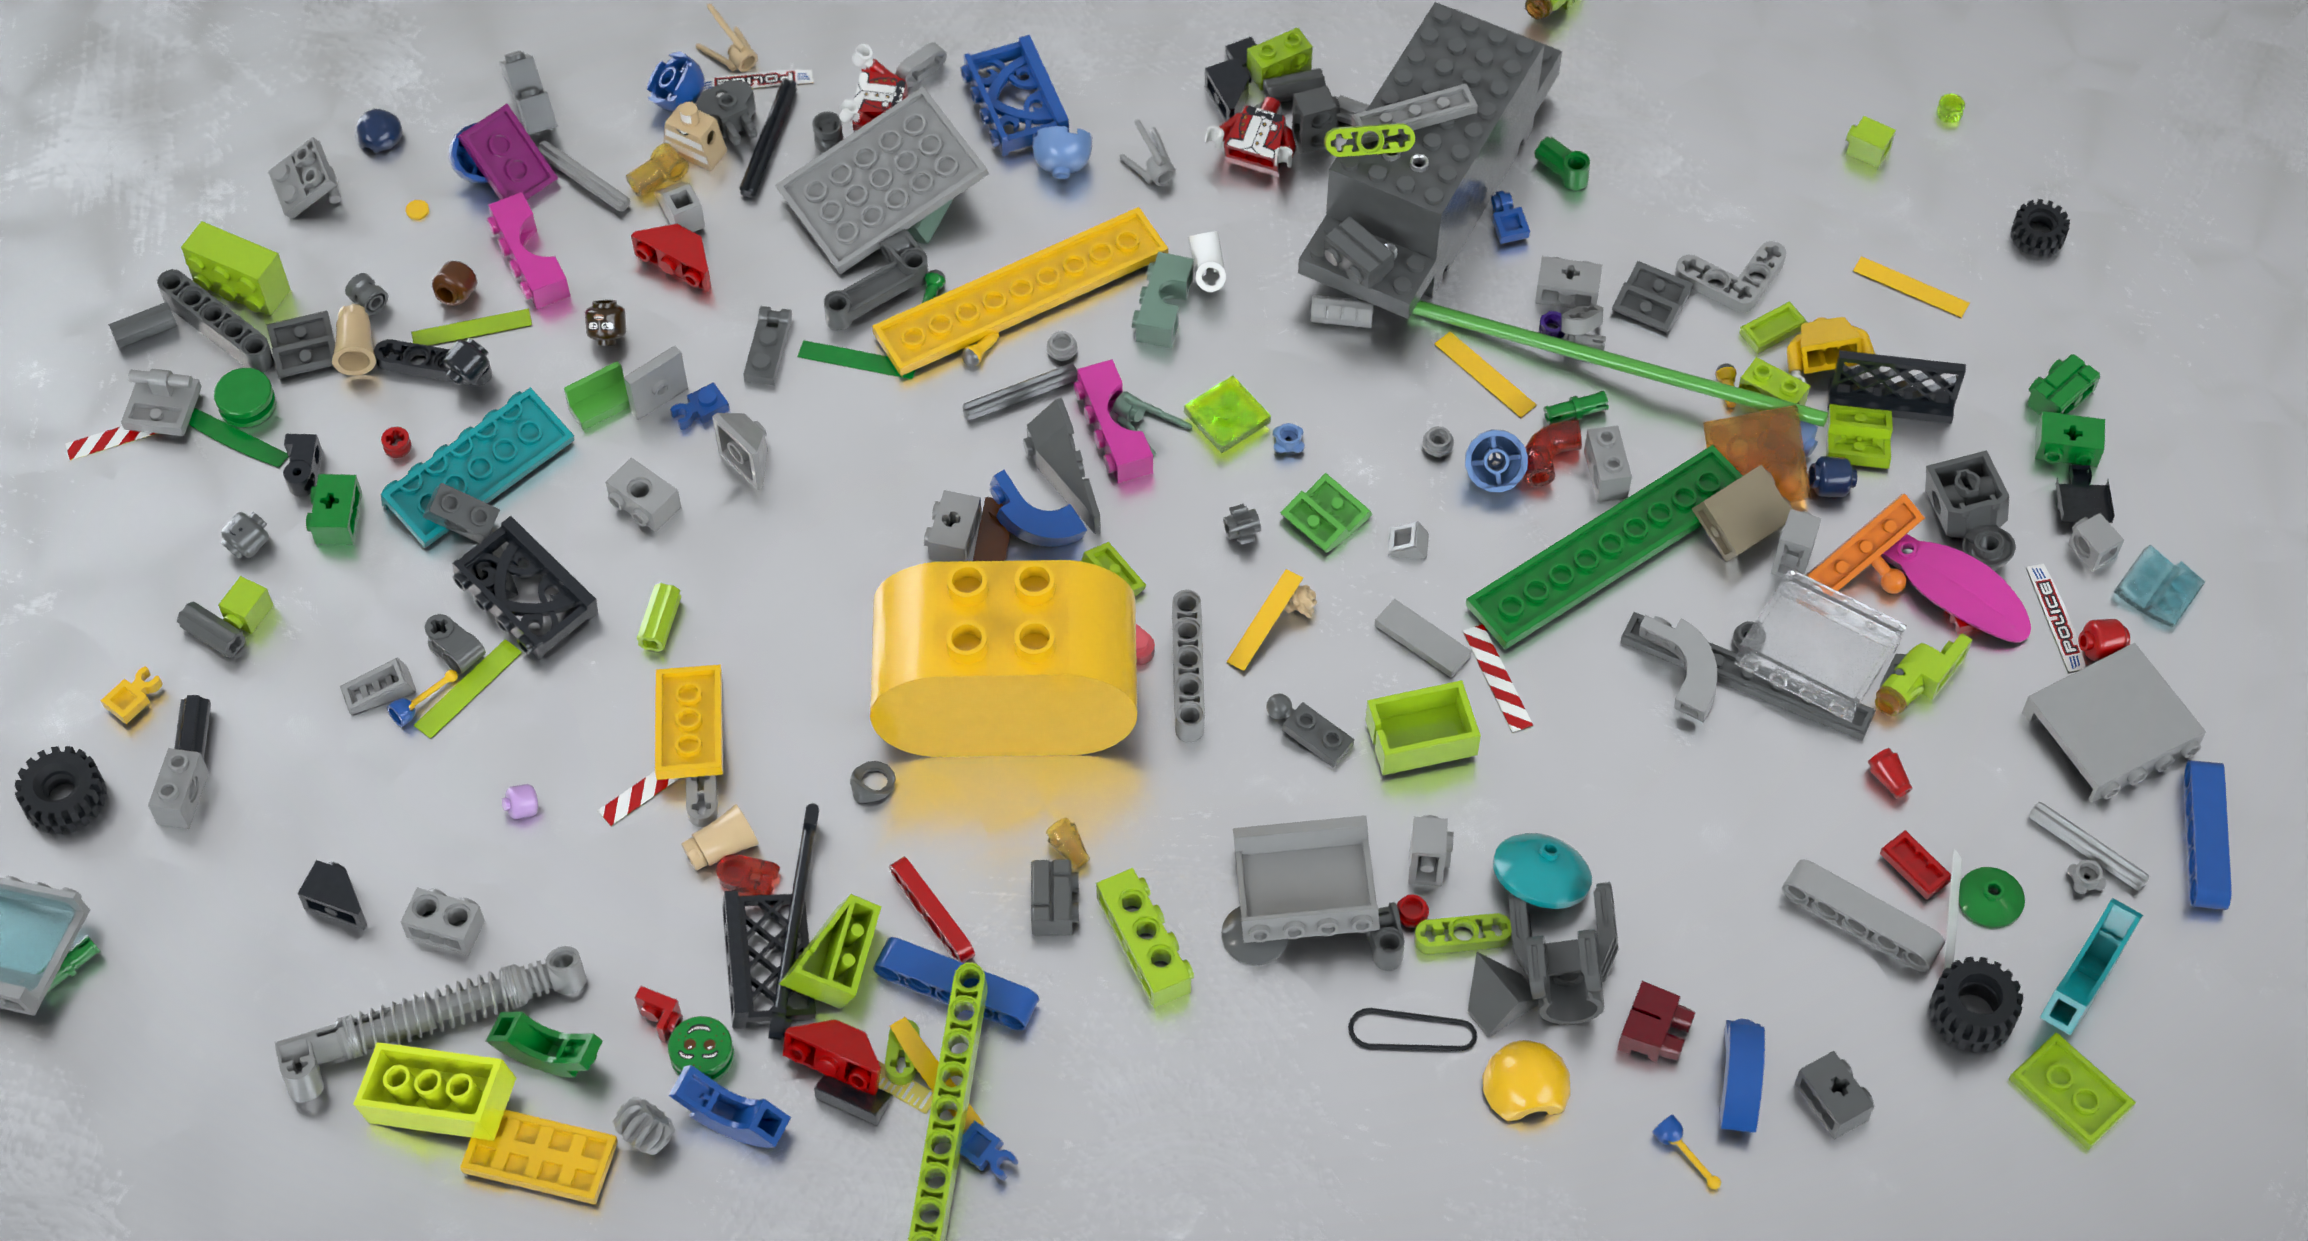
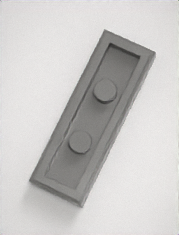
M1396 599L1375 619L1374 626L1450 678L1471 657L1472 651Z

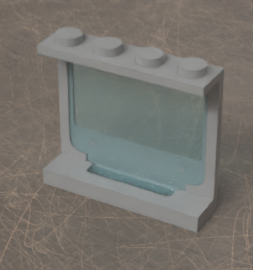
M13 876L0 877V1008L35 1016L90 912L88 906L82 901L80 893L64 887L62 890L51 888L42 882H34V884L25 883Z

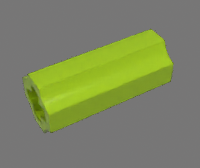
M663 583L654 585L636 638L638 645L645 650L659 652L665 648L682 597L680 589L674 585Z

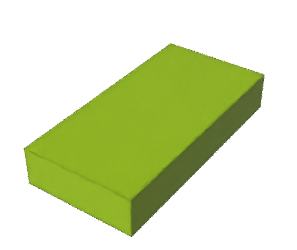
M1789 301L1741 326L1739 334L1759 354L1800 332L1801 325L1808 321Z

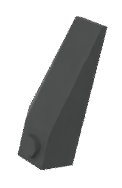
M1058 398L1027 424V438L1023 439L1025 452L1028 457L1033 456L1039 471L1066 502L1072 505L1076 513L1094 534L1100 533L1099 509L1089 479H1082L1085 477L1083 458L1080 450L1076 451L1072 435L1074 434V429L1063 399Z

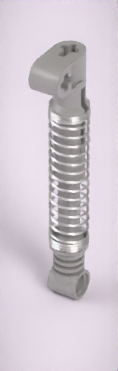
M570 946L558 947L548 954L544 964L540 960L536 961L537 966L533 967L532 963L528 964V969H525L524 965L520 967L515 964L508 965L507 967L504 966V968H499V979H496L494 974L489 971V982L487 983L478 974L477 986H474L472 980L467 978V989H463L461 983L457 981L455 984L456 992L453 993L450 986L446 984L445 996H442L440 990L435 987V999H431L429 993L424 991L423 997L418 998L414 994L412 1000L407 1001L405 998H402L400 1004L392 1001L388 1008L381 1004L378 1011L370 1007L368 1014L364 1015L363 1012L359 1011L358 1017L354 1018L352 1014L346 1015V1017L338 1018L333 1025L275 1042L280 1072L291 1099L296 1102H308L315 1099L321 1094L324 1085L320 1064L343 1057L349 1060L356 1059L357 1057L360 1058V1056L363 1057L364 1054H368L369 1049L375 1048L377 1042L389 1044L396 1041L400 1045V1040L404 1038L411 1042V1036L418 1034L419 1038H422V1033L427 1031L432 1035L433 1029L437 1028V1023L443 1032V1021L448 1019L451 1027L454 1028V1017L459 1016L461 1023L465 1025L464 1014L470 1013L472 1020L476 1021L475 1011L479 1009L483 1017L487 1018L486 1007L489 1006L492 1007L494 1014L497 1015V1004L502 1003L507 1012L509 1010L508 1001H510L512 1009H515V1007L518 1009V1007L527 1005L529 999H533L534 993H537L538 997L542 996L541 991L544 990L546 994H549L550 988H553L554 992L557 991L560 994H572L579 991L586 983V974L579 952Z

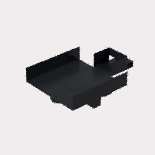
M2069 465L2071 484H2059L2058 477L2055 483L2058 496L2057 508L2061 514V521L2078 522L2084 517L2090 519L2101 513L2109 523H2113L2115 514L2109 480H2107L2106 485H2090L2092 480L2090 466Z

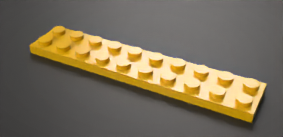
M1137 207L872 325V331L900 376H903L974 344L989 333L1005 330L1147 266L1150 262L1156 261L1158 252L1168 253L1169 248L1140 207Z

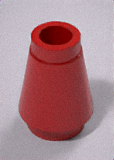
M1886 748L1868 760V764L1871 767L1869 771L1896 799L1901 798L1913 789L1898 753H1893L1890 748Z

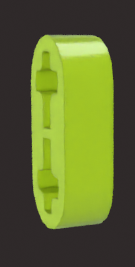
M908 1019V1021L911 1023L913 1028L920 1036V1030L918 1025L914 1021ZM890 1028L885 1057L886 1076L893 1084L906 1085L915 1078L917 1069ZM900 1057L905 1058L906 1068L903 1069V1073L896 1072Z

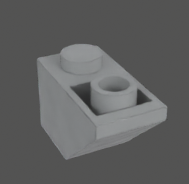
M681 181L654 191L670 225L679 224L692 232L705 228L702 205L690 183Z

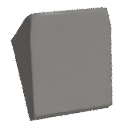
M1419 521L1391 527L1388 555L1390 557L1426 559L1429 539L1428 531Z

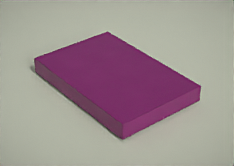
M505 104L457 136L500 200L521 192L525 199L528 200L559 179L508 104Z

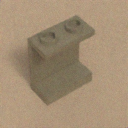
M1761 464L1692 508V511L1725 562L1784 526L1792 506L1775 486V480L1771 473L1765 470Z

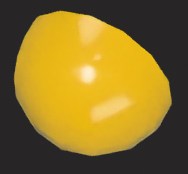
M1519 1040L1503 1046L1489 1059L1482 1075L1483 1092L1490 1107L1506 1121L1520 1120L1534 1112H1547L1548 1115L1562 1113L1571 1095L1570 1072L1562 1057L1547 1045L1534 1041Z

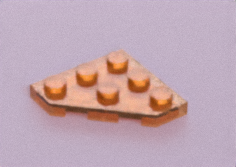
M1787 406L1703 422L1707 448L1714 445L1743 476L1762 464L1764 469L1773 476L1775 486L1781 495L1790 503L1811 499L1797 406Z

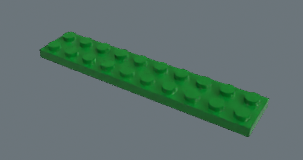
M1711 445L1466 599V606L1506 650L1702 526L1692 508L1743 475L1714 445Z

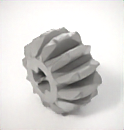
M632 1097L625 1105H622L613 1120L617 1133L623 1136V1140L628 1141L632 1147H637L641 1152H647L652 1155L663 1149L675 1132L671 1119L665 1116V1112L660 1111L656 1105H652L647 1100H641L638 1097Z

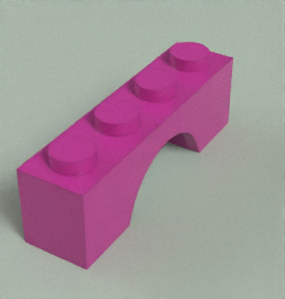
M521 192L489 204L491 217L487 218L488 225L493 235L499 234L501 238L498 239L499 247L504 257L510 256L511 261H509L511 271L515 278H521L520 287L525 299H532L536 309L571 297L567 278L556 257L538 256L525 249L528 240L537 233L533 212L523 193Z
M1113 359L1077 369L1078 382L1074 383L1075 393L1078 400H1083L1086 405L1084 406L1085 418L1088 424H1093L1095 427V442L1098 449H1104L1106 454L1104 455V463L1108 473H1114L1117 483L1153 474V454L1143 431L1125 429L1115 423L1110 417L1116 399L1123 393V383Z

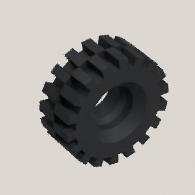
M59 746L51 747L52 753L46 755L44 750L38 752L37 754L40 758L36 761L30 757L26 761L27 770L20 768L18 775L21 780H15L14 786L17 790L15 795L24 814L34 827L38 828L40 826L41 830L49 833L51 828H53L56 834H63L64 828H68L70 833L78 831L77 824L82 823L84 827L90 824L88 819L90 815L96 818L100 814L97 805L104 806L106 799L103 794H107V790L104 784L105 781L90 756L87 757L86 753L80 749L75 753L71 746H65L64 752H61ZM62 784L74 785L73 791L67 797L59 800L49 798L51 791Z

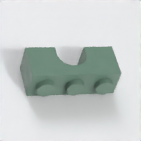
M1158 252L1155 263L1150 262L1147 271L1149 283L1147 287L1143 286L1140 292L1139 304L1142 305L1140 311H1134L1132 318V328L1136 329V341L1172 348L1179 326V306L1167 304L1164 301L1173 298L1187 300L1193 280V258Z

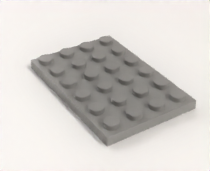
M921 87L775 186L838 273L842 274L882 247V245H879L880 242L903 229H909L979 182L989 173L985 165L927 90Z

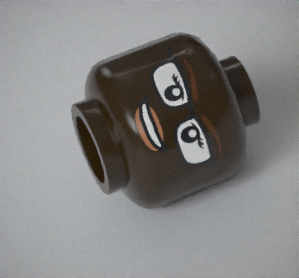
M616 300L593 301L592 306L585 311L586 334L589 338L598 340V345H615L616 339L622 338L626 334L625 309L617 305Z

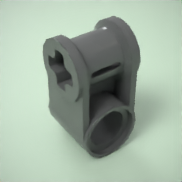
M437 614L431 616L426 621L424 628L428 636L429 649L452 670H455L457 674L462 675L486 654L481 642L474 635L466 632L449 616Z
M1390 902L1387 907L1378 908L1380 930L1364 932L1368 938L1375 965L1384 970H1393L1401 965L1405 943L1397 905L1395 902ZM1383 947H1392L1395 950L1387 951Z

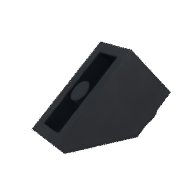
M1237 57L1205 68V89L1226 122L1235 114L1241 113L1249 96V84L1252 83L1248 68L1243 67Z
M316 860L297 893L304 909L365 930L367 922L347 870L336 862H329L327 864Z

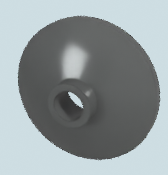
M1240 906L1228 914L1222 925L1221 938L1226 951L1234 959L1244 964L1264 965L1270 963L1284 952L1289 939L1244 943Z

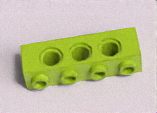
M1130 868L1097 882V900L1153 1008L1191 993V979L1194 978L1192 967L1187 959L1182 961L1177 952L1180 950L1178 941L1172 931L1167 933L1163 925L1165 923L1164 915L1159 905L1151 903L1148 897L1151 895L1150 889L1144 877L1138 878L1134 868ZM1136 906L1139 910L1130 912L1125 910V908ZM1144 933L1152 934L1154 937L1150 939H1142L1139 936ZM1157 961H1165L1168 963V965L1165 967H1157L1154 965V963Z

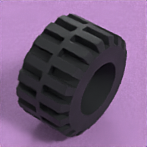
M1966 957L1963 963L1957 960L1952 963L1950 968L1946 967L1936 984L1930 1000L1929 1009H1932L1930 1019L1931 1022H1937L1935 1030L1938 1034L1944 1033L1946 1035L1944 1040L1949 1044L1952 1041L1958 1043L1957 1048L1965 1050L1967 1046L1971 1047L1972 1052H1980L1981 1047L1989 1051L1993 1050L1996 1044L2002 1045L2006 1041L2007 1036L2011 1035L2023 1008L2021 1006L2023 1003V993H2018L2021 988L2018 980L2012 981L2013 973L2009 969L2005 972L2001 970L2002 964L1996 961L1994 964L1987 963L1988 958L1980 957L1979 961H1974L1973 957ZM1962 995L1978 996L1990 1005L1993 1012L1989 1014L1974 1013L1961 1003L1959 997Z

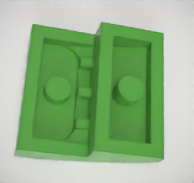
M1326 472L1306 493L1301 490L1280 512L1285 519L1325 553L1341 544L1372 516L1370 509Z

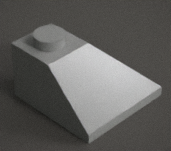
M716 413L712 418L718 452L759 490L763 487L767 457L765 439L767 433L764 427L758 421L753 422L745 413Z

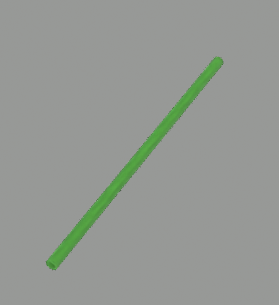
M1419 300L1412 314L1813 425L1824 427L1827 421L1828 412L1429 302Z

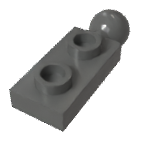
M1274 694L1268 699L1266 704L1268 714L1274 719H1286L1283 723L1282 731L1333 768L1353 746L1355 739L1304 702L1295 710L1292 708L1290 698L1284 694Z

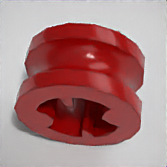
M391 427L385 430L381 436L384 452L389 457L401 458L410 452L412 447L407 430L404 428ZM396 439H401V441H398L397 445H392L395 443Z

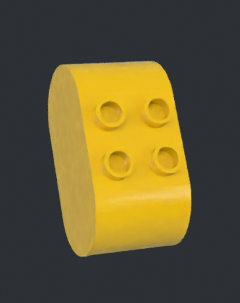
M1074 560L929 562L908 567L891 575L877 588L873 599L870 720L874 730L884 741L900 750L929 757L1082 755L1105 750L1118 744L1130 734L1137 721L1136 602L1133 590L1123 578L1114 572L1094 564Z

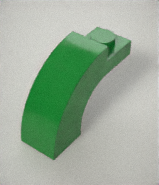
M500 1012L486 1042L503 1054L529 1067L561 1077L575 1078L578 1071H588L595 1062L597 1052L603 1040L594 1033L571 1034L550 1029L534 1021L523 1012Z

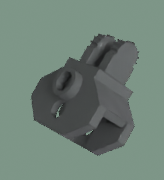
M728 80L702 92L696 102L697 109L717 120L724 138L728 137L732 144L737 146L741 144L739 132L745 130L751 139L757 137L756 127L751 120L756 110L754 92L748 82ZM724 92L720 97H717L718 93Z

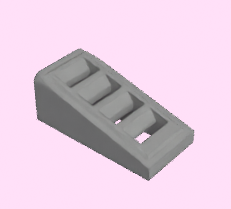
M398 657L340 686L351 715L399 698H404L416 692L408 667ZM398 677L399 681L395 682L394 678ZM383 681H386L387 684L385 688H382L381 685ZM372 685L375 693L370 695L368 686ZM360 689L363 699L358 701L355 691Z

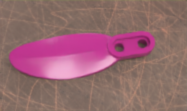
M1908 534L1881 555L1885 561L1903 570L1910 583L1926 598L1958 619L2006 641L2020 643L2029 637L2031 624L2028 613L2019 597L2002 577L1976 558L1949 546L1919 541ZM1905 549L1913 550L1910 554H1904L1902 551Z

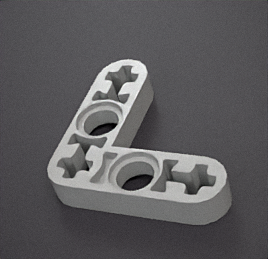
M1765 242L1760 246L1739 277L1697 256L1685 255L1677 262L1675 276L1693 283V290L1735 311L1748 312L1754 308L1782 269L1785 262L1786 249L1778 242ZM1772 254L1775 255L1770 260L1769 265H1767L1765 263L1766 258L1770 257ZM1689 268H1693V269H1694V270H1691L1690 272H1686V271H1685V270H1688ZM1753 272L1763 274L1765 279L1755 281L1749 275ZM1718 279L1723 282L1724 286L1714 288L1709 285L1708 281ZM1742 295L1748 296V297H1744L1743 299H1739V298H1738V297H1741Z

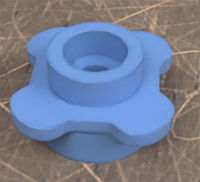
M1292 423L1276 427L1273 430V436L1276 438L1274 450L1280 454L1285 451L1302 452L1305 447L1301 441L1303 429Z

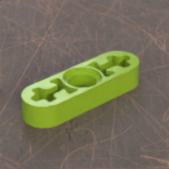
M1404 123L1333 128L1327 132L1324 138L1326 150L1336 157L1405 152L1411 149L1415 143L1414 131ZM1387 129V136H1395L1398 134V129H1402V132L1408 135V139L1403 140L1402 146H1399L1398 142L1394 140L1386 141L1388 148H1383L1384 135L1382 130ZM1367 131H1373L1378 136L1377 145L1371 149H1366L1361 144V137ZM1351 132H1356L1355 144L1357 150H1352V144H1344L1341 150L1337 151V148L1330 144L1331 140L1336 139V134H1340L1343 139H1353Z
M1500 913L1428 919L1417 925L1414 943L1417 949L1425 954L1501 948L1506 946L1511 940V920ZM1479 926H1482L1481 933H1483V938H1478ZM1492 926H1498L1499 930L1502 931V935L1496 936L1495 932L1492 931ZM1459 927H1466L1472 931L1473 936L1469 940H1459L1454 935V931ZM1444 929H1448V941H1445ZM1425 932H1431L1432 936L1435 937V941L1428 942Z

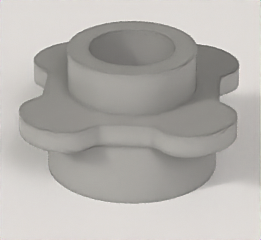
M2083 860L2078 865L2071 864L2068 867L2067 873L2073 878L2075 883L2074 890L2077 893L2086 894L2088 890L2097 889L2100 891L2105 888L2106 880L2102 878L2103 870L2096 861ZM2084 875L2089 876L2090 879H2085Z

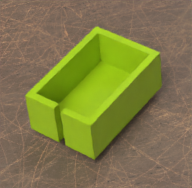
M201 221L181 246L193 279L192 281L206 291L210 290L219 294L227 301H236L245 305L253 312H262L271 316L291 291L279 253Z
M1462 680L1367 700L1365 721L1373 745L1375 744V753L1382 775L1478 755L1481 735Z

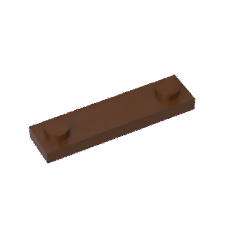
M985 497L973 561L1007 560L1012 533L996 518L1003 504H997L992 497Z

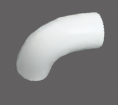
M1218 231L1189 236L1198 286L1206 292L1219 291L1225 284L1226 273Z

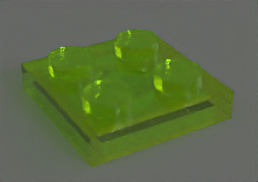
M1233 375L1184 405L1185 415L1221 454L1271 423V415Z

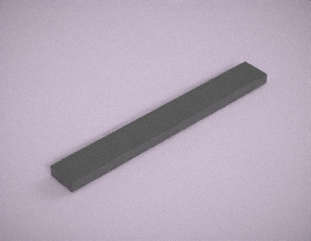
M1633 612L1620 642L1684 668L1683 663L1674 653L1639 636L1640 625L1645 616ZM1708 642L1717 663V682L1863 741L1876 709Z

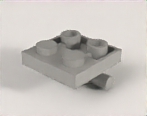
M313 137L268 171L284 215L291 219L295 218L326 193L330 203L335 204L341 200L337 188L338 180L334 170L327 161L320 141Z
M151 369L150 372L130 370L128 380L129 382H135L121 420L124 430L184 436L202 387L199 379H193L192 376L173 374L169 370Z

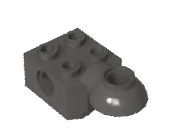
M1988 451L1926 466L1925 491L1946 535L1964 539L1962 543L1963 552L1983 562L1992 570L1996 571L2006 565L2012 559L2016 550L2014 538L2007 531L2000 528L2008 521L2009 494Z

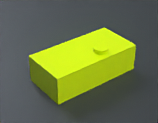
M377 1042L353 1105L367 1122L371 1124L494 1141L516 1077L503 1059Z

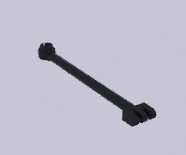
M814 803L808 804L805 811L768 1039L782 1041V1037H785V1031L791 1027L792 1018L786 1017L790 989L779 983L795 961L819 815V807Z

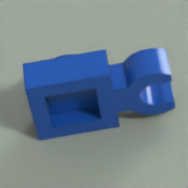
M714 382L687 395V404L679 403L670 409L673 419L680 415L685 416L678 420L681 430L689 428L697 418L704 424L712 420V416L716 413L730 411L729 403Z
M975 1120L963 1134L960 1156L979 1170L983 1171L990 1164L991 1170L996 1177L1005 1180L1007 1176L1000 1169L1001 1163L1004 1161H1010L1014 1165L1019 1163L1012 1152L1008 1150L999 1151L1004 1145L1002 1140Z

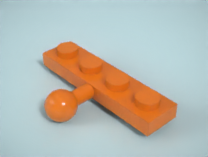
M1901 494L1805 576L1821 596L1828 600L1871 564L1881 576L1880 583L1883 590L1890 594H1897L1905 588L1906 577L1899 569H1891L1881 555L1924 520L1925 517L1906 494Z

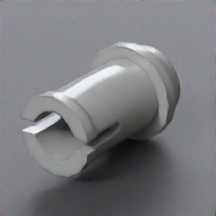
M1568 334L1567 341L1604 351L1606 336Z

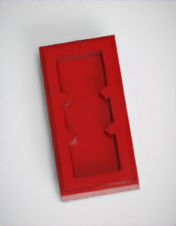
M1906 830L1881 848L1880 855L1926 900L1951 882V874Z

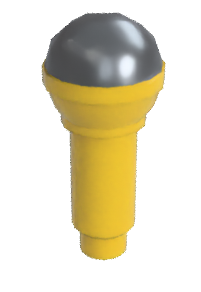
M997 331L989 333L977 344L965 347L962 352V359L965 364L969 366L979 365L984 353L997 342V339L1000 337Z
M1728 363L1719 365L1715 372L1716 379L1720 383L1734 386L1737 375L1734 366ZM1724 400L1728 408L1736 406V403Z

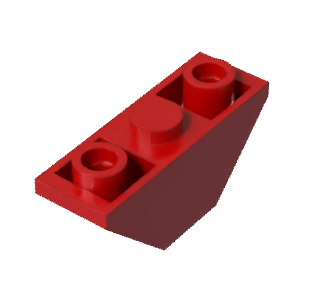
M679 224L633 232L631 239L634 254L639 259L659 266L667 274H674L684 279L692 287H699L707 292L712 288L703 241L700 235Z
M836 1019L789 1027L785 1031L782 1056L849 1084L858 1090L876 1095L881 1067L866 1032Z

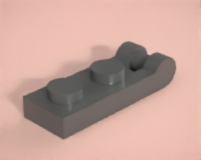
M760 307L757 326L743 373L744 382L775 385L792 321V310L781 309V311L771 310V307ZM769 323H779L778 328L769 327Z

